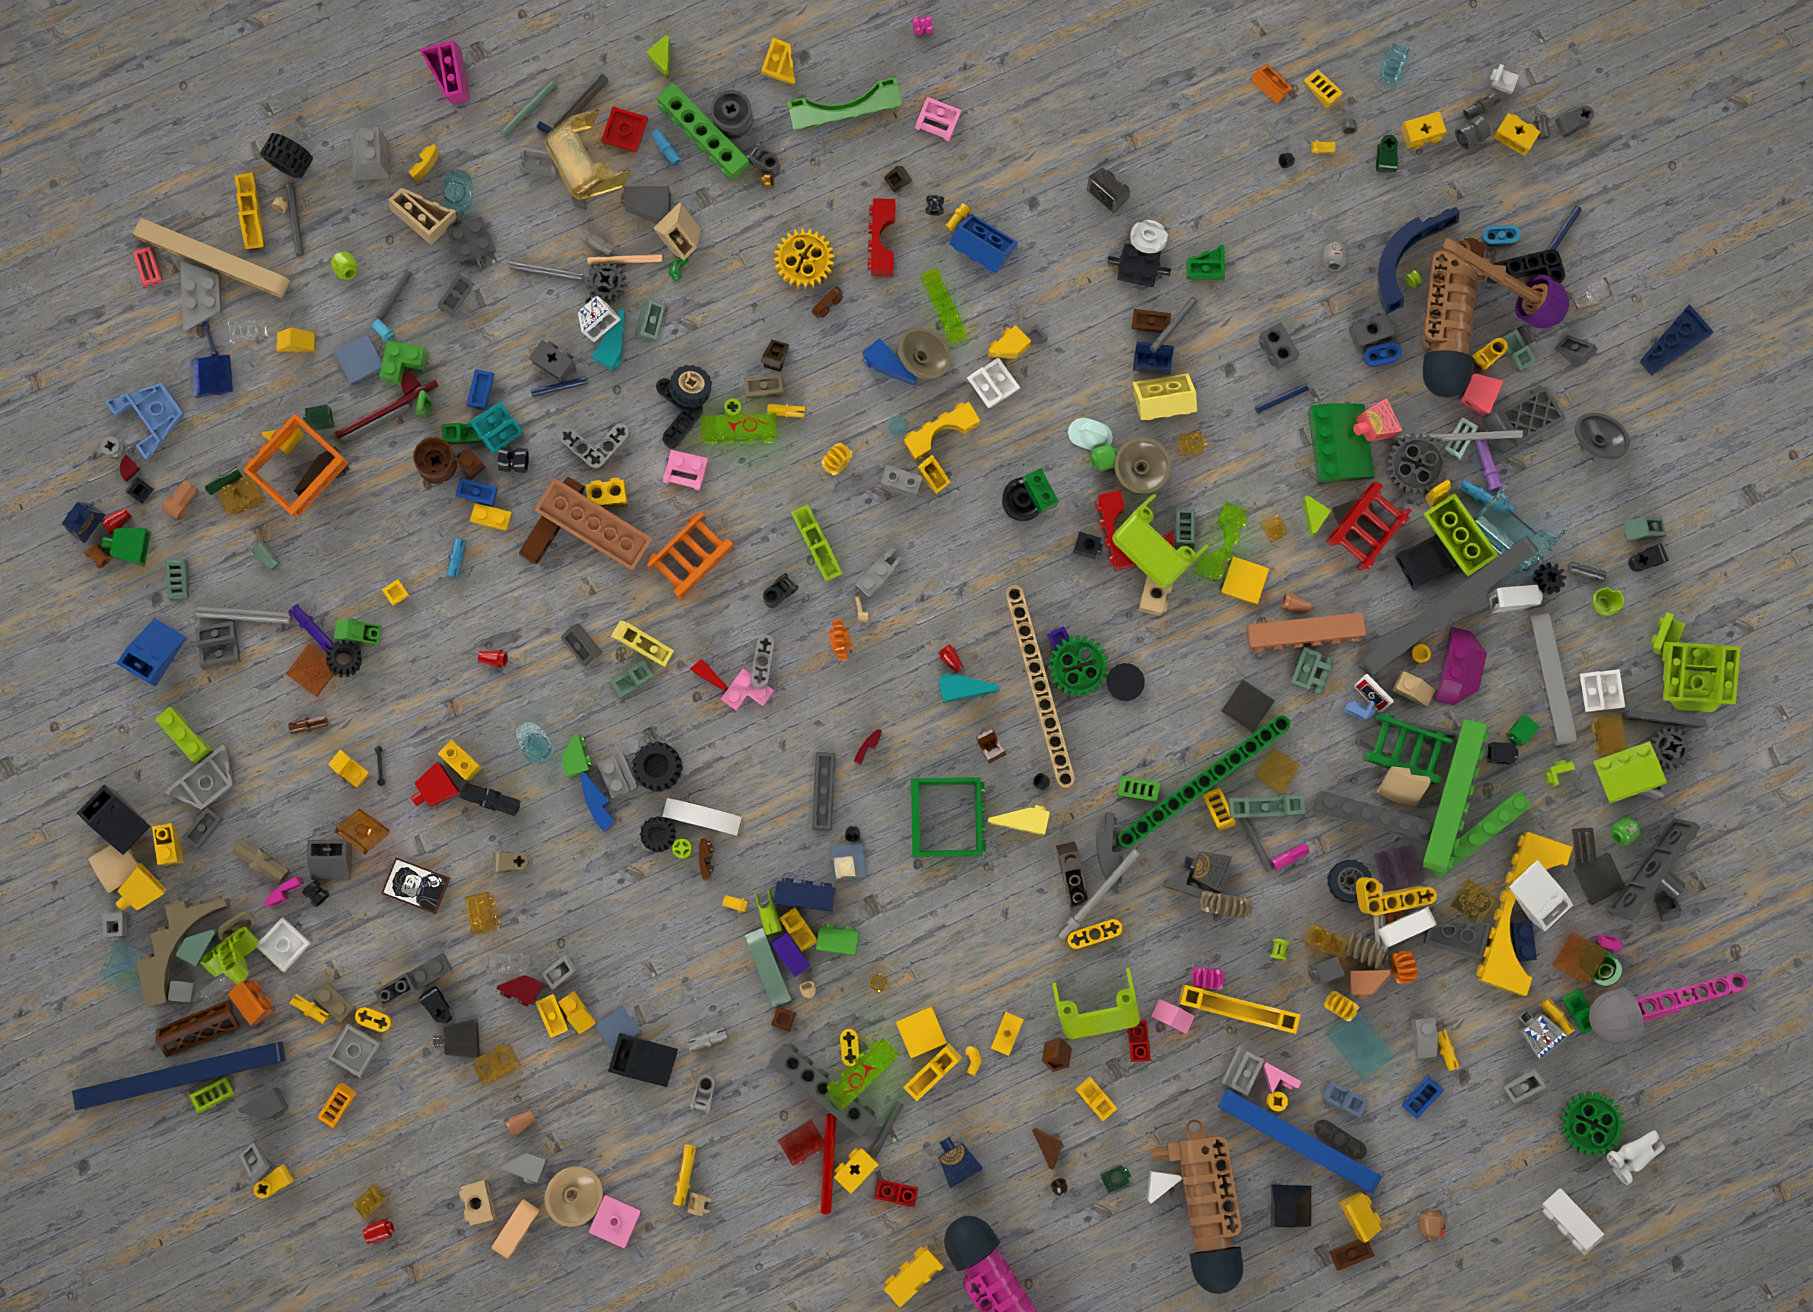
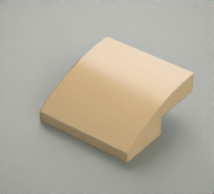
M1391 766L1377 789V793L1391 801L1416 807L1431 782L1427 776L1411 775L1409 768Z
M112 845L88 858L93 870L108 893L121 886L138 866L131 849L122 855Z

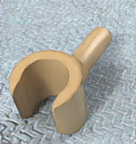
M856 597L858 621L860 623H868L869 614L868 612H862L860 597Z

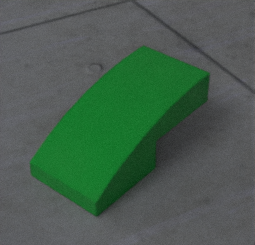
M470 423L442 424V439L448 444L482 442Z
M1577 988L1561 997L1581 1033L1584 1035L1593 1030L1589 1021L1590 1007L1582 991Z

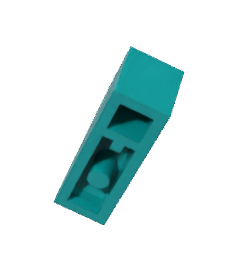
M622 309L617 314L621 320L605 333L592 355L594 362L612 372L616 368L618 369L623 362L626 315Z
M953 673L941 675L942 678L938 679L943 703L995 693L1000 690L999 685L953 675Z

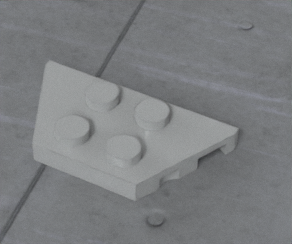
M180 261L183 331L189 333L195 326L202 325L203 322H207L210 318L222 313L221 280L218 274Z
M222 744L164 792L201 810H205L206 807H209L235 786L227 746Z

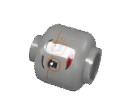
M1332 242L1326 245L1323 250L1322 259L1324 266L1331 271H1338L1347 264L1348 249L1340 242Z

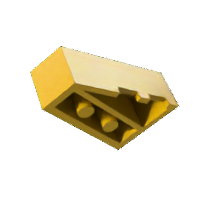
M928 1246L925 1248L919 1247L913 1253L915 1257L910 1262L906 1260L898 1268L900 1272L896 1276L892 1274L884 1282L886 1284L884 1291L899 1307L918 1292V1289L925 1283L930 1281L931 1277L938 1270L940 1271L944 1268L943 1262Z

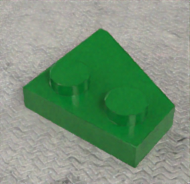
M1220 245L1217 249L1210 252L1205 251L1199 256L1187 259L1186 279L1224 280V245Z

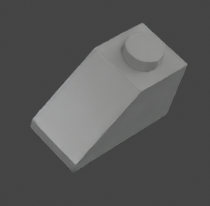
M1435 1018L1412 1019L1411 1027L1416 1059L1437 1057L1438 1035Z

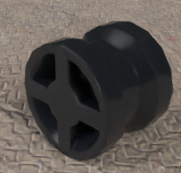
M939 195L927 196L926 202L928 206L925 209V213L933 216L944 214L942 204H944L945 198Z

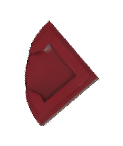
M410 369L404 374L401 382L404 395L414 391V388L421 385Z
M125 455L120 463V474L124 481L127 482L140 468L128 455Z

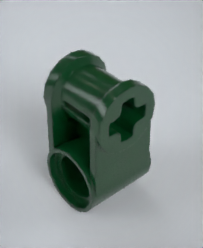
M1393 135L1384 136L1377 145V172L1396 173L1398 141Z

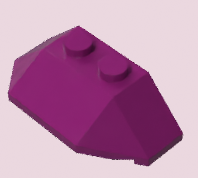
M1451 627L1435 701L1455 705L1479 690L1487 652L1471 631Z

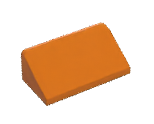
M1268 64L1258 69L1251 78L1252 82L1276 104L1293 89Z

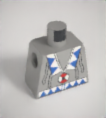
M1525 1010L1518 1016L1519 1020L1524 1024L1518 1031V1034L1535 1060H1540L1567 1037L1565 1032L1543 1014H1538L1533 1018Z

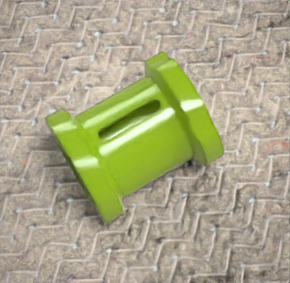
M1273 938L1272 954H1269V957L1286 961L1285 955L1290 941Z

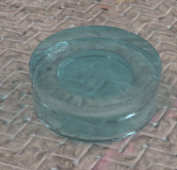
M900 415L893 416L888 422L889 431L894 435H902L907 429L906 419Z

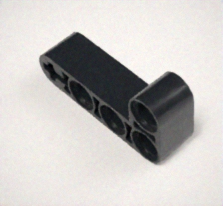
M1554 249L1492 263L1493 265L1506 266V273L1515 279L1541 273L1551 279V275H1556L1558 278L1556 282L1561 284L1566 276L1560 254ZM1546 257L1551 258L1553 260V263H1549L1546 260ZM1528 261L1533 262L1535 267H1530ZM1510 266H1514L1517 272L1512 271ZM1487 277L1486 281L1488 283L1497 284L1496 281Z

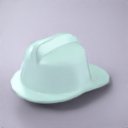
M1089 418L1074 420L1068 429L1069 439L1073 444L1091 451L1094 448L1105 444L1111 445L1113 436L1109 427Z

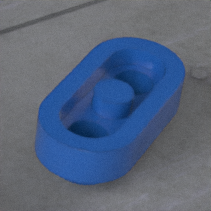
M1394 342L1373 346L1366 350L1363 359L1370 367L1392 363L1400 358L1402 349ZM1388 351H1392L1394 356H1390ZM1370 355L1375 356L1376 360H1371Z

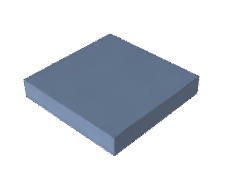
M368 334L334 351L351 385L381 371L382 360Z

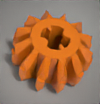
M1404 950L1391 954L1389 961L1391 963L1390 968L1394 971V980L1398 984L1416 981L1418 967L1414 955L1410 951Z

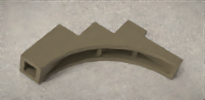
M216 896L210 898L211 902H193L191 907L189 901H182V898L170 900V904L165 905L169 929L168 926L156 928V932L150 933L155 957L153 954L141 956L142 960L136 961L146 1007H154L171 1002V1000H168L169 978L178 944L202 919L218 910L229 907L230 902L228 898Z

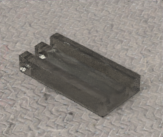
M1593 827L1572 829L1576 868L1596 867L1597 859ZM1578 832H1580V838H1581V847H1582L1583 863H1581V853H1580V844H1579V835H1578ZM1585 832H1588L1591 863H1588Z

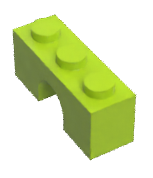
M169 706L155 719L192 762L199 764L213 752L204 739L188 726L189 722L177 709Z

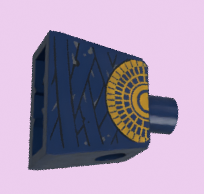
M77 502L72 510L68 512L62 525L69 534L85 544L106 514L90 503Z
M950 1136L939 1142L945 1152L939 1156V1160L950 1188L983 1169L963 1143L955 1146Z

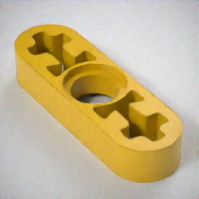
M1111 919L1074 931L1068 935L1067 943L1071 948L1079 949L1116 937L1122 932V924L1116 919ZM1110 923L1118 925L1115 934L1109 931L1106 932L1107 937H1104L1101 925H1104V929L1111 926ZM1093 928L1100 931V937L1097 940H1093L1089 936V932ZM1086 931V938L1089 943H1085V939L1079 941L1078 946L1075 943H1071L1073 935L1076 934L1077 937L1084 936L1082 932Z

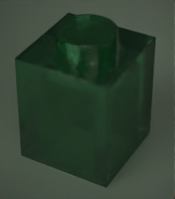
M327 404L305 408L303 420L315 431L334 427L332 409Z

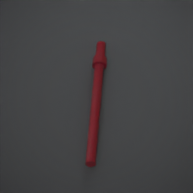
M433 380L424 386L419 385L414 388V391L336 431L335 435L339 439L417 398L421 390L426 393L439 386L437 381Z

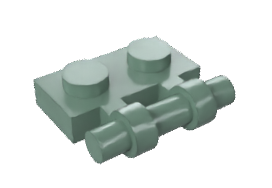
M1304 647L1290 684L1305 690H1309L1311 684H1314L1316 686L1314 693L1321 695L1323 689L1326 688L1328 674L1332 672L1334 659L1326 657L1325 663L1321 662V653ZM1317 668L1322 670L1319 679L1314 677Z

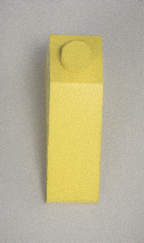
M620 620L611 635L613 639L663 667L666 666L674 652L671 648L625 621Z
M1035 805L1034 808L1030 807L990 817L987 823L1044 836L1050 812L1046 811V807Z

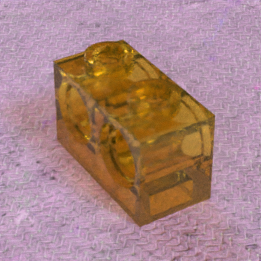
M503 1043L493 1049L494 1053L490 1055L485 1053L476 1058L477 1062L472 1065L483 1085H487L521 1066L511 1045L505 1046ZM503 1053L509 1055V1062L507 1064H503L500 1060ZM486 1062L492 1066L489 1074L483 1070V1065Z

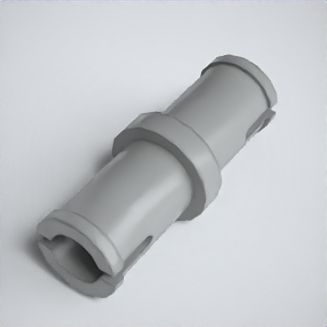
M723 1027L710 1033L708 1031L704 1032L703 1035L689 1039L687 1042L690 1051L693 1052L705 1046L711 1047L712 1044L729 1038L726 1028Z

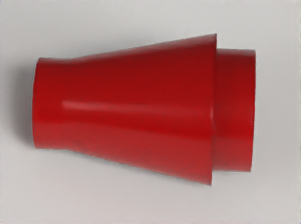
M123 508L120 511L105 516V519L101 522L111 534L115 529L121 528L132 516L126 508Z
M950 644L938 652L939 659L951 668L954 673H957L964 667L955 647H952Z
M502 649L480 651L478 653V662L497 668L505 667L508 662V653Z

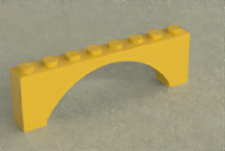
M1530 832L1523 833L1517 840V846H1519L1517 854L1514 853L1511 859L1512 870L1507 873L1505 879L1507 886L1501 892L1499 898L1501 905L1495 911L1494 920L1496 921L1494 927L1490 928L1488 935L1490 940L1488 946H1485L1484 959L1476 972L1478 976L1477 981L1520 996H1527L1533 977L1528 976L1523 970L1512 947L1510 916L1516 898L1509 886L1536 861H1539L1546 870L1554 866H1567L1573 848Z

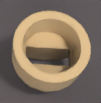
M282 196L276 197L271 204L272 207L281 213H285L288 208L287 199L283 201Z
M804 982L799 987L802 996L810 999L816 994L814 982Z

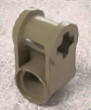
M493 852V872L527 870L532 864L531 857L526 853ZM525 859V863L518 864V860Z

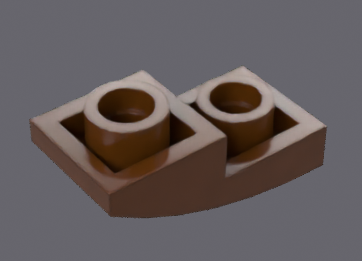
M702 838L699 845V866L704 881L712 878L711 873H713L710 862L706 863V859L712 858L711 853L714 852L711 841L707 842L706 838Z

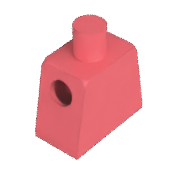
M1472 374L1470 384L1463 392L1460 402L1484 417L1490 413L1503 381L1479 374Z

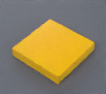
M1233 556L1221 593L1257 605L1269 568Z
M932 1006L896 1022L911 1058L947 1043Z

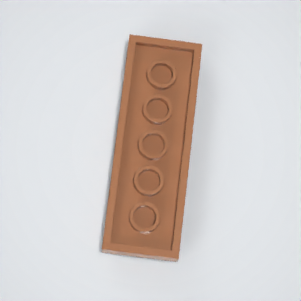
M555 477L534 509L540 515L632 571L653 539Z

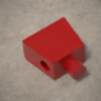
M436 762L415 782L419 792L410 798L416 806L426 801L429 806L434 807L460 795L461 792L442 764Z

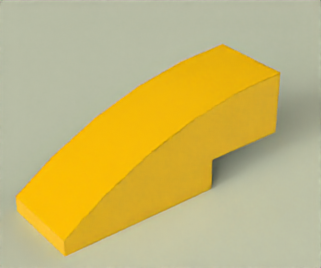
M948 1043L903 1088L917 1102L961 1060L962 1056Z

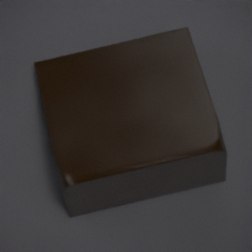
M896 166L884 177L893 192L898 191L912 181L903 166Z

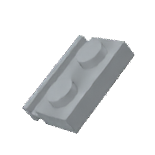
M623 752L597 763L612 799L638 788Z
M1238 1047L1221 1083L1248 1096L1264 1063V1059Z

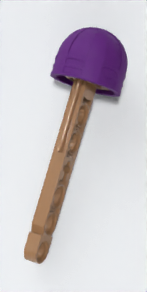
M1447 238L1445 239L1441 247L1442 249L1518 295L1515 312L1517 317L1533 327L1544 329L1559 324L1566 316L1570 304L1569 297L1563 286L1546 275H1539L1525 285L1459 243Z

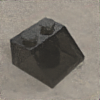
M1101 168L1089 176L1086 190L1111 212L1115 213L1129 198V187L1115 179V175L1110 170L1106 171L1104 168Z

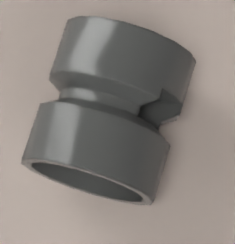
M1478 115L1471 119L1468 124H1463L1456 128L1455 136L1459 144L1465 150H1468L1475 146L1478 141L1481 142L1490 137L1491 130L1487 121Z

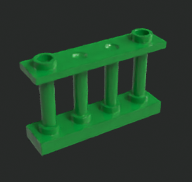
M1383 713V715L1375 716L1374 720L1382 722L1375 749L1372 752H1365L1362 760L1390 769L1391 766L1409 768L1411 775L1427 776L1430 778V784H1440L1442 776L1436 775L1435 767L1442 744H1452L1453 740L1446 738L1447 734L1441 732L1432 733L1395 720V716ZM1391 725L1400 728L1393 754L1387 758L1383 756L1382 750L1389 726ZM1408 731L1417 734L1410 762L1405 764L1401 762L1400 755ZM1428 738L1434 740L1435 743L1428 767L1422 770L1418 768L1419 765L1417 763L1424 739Z

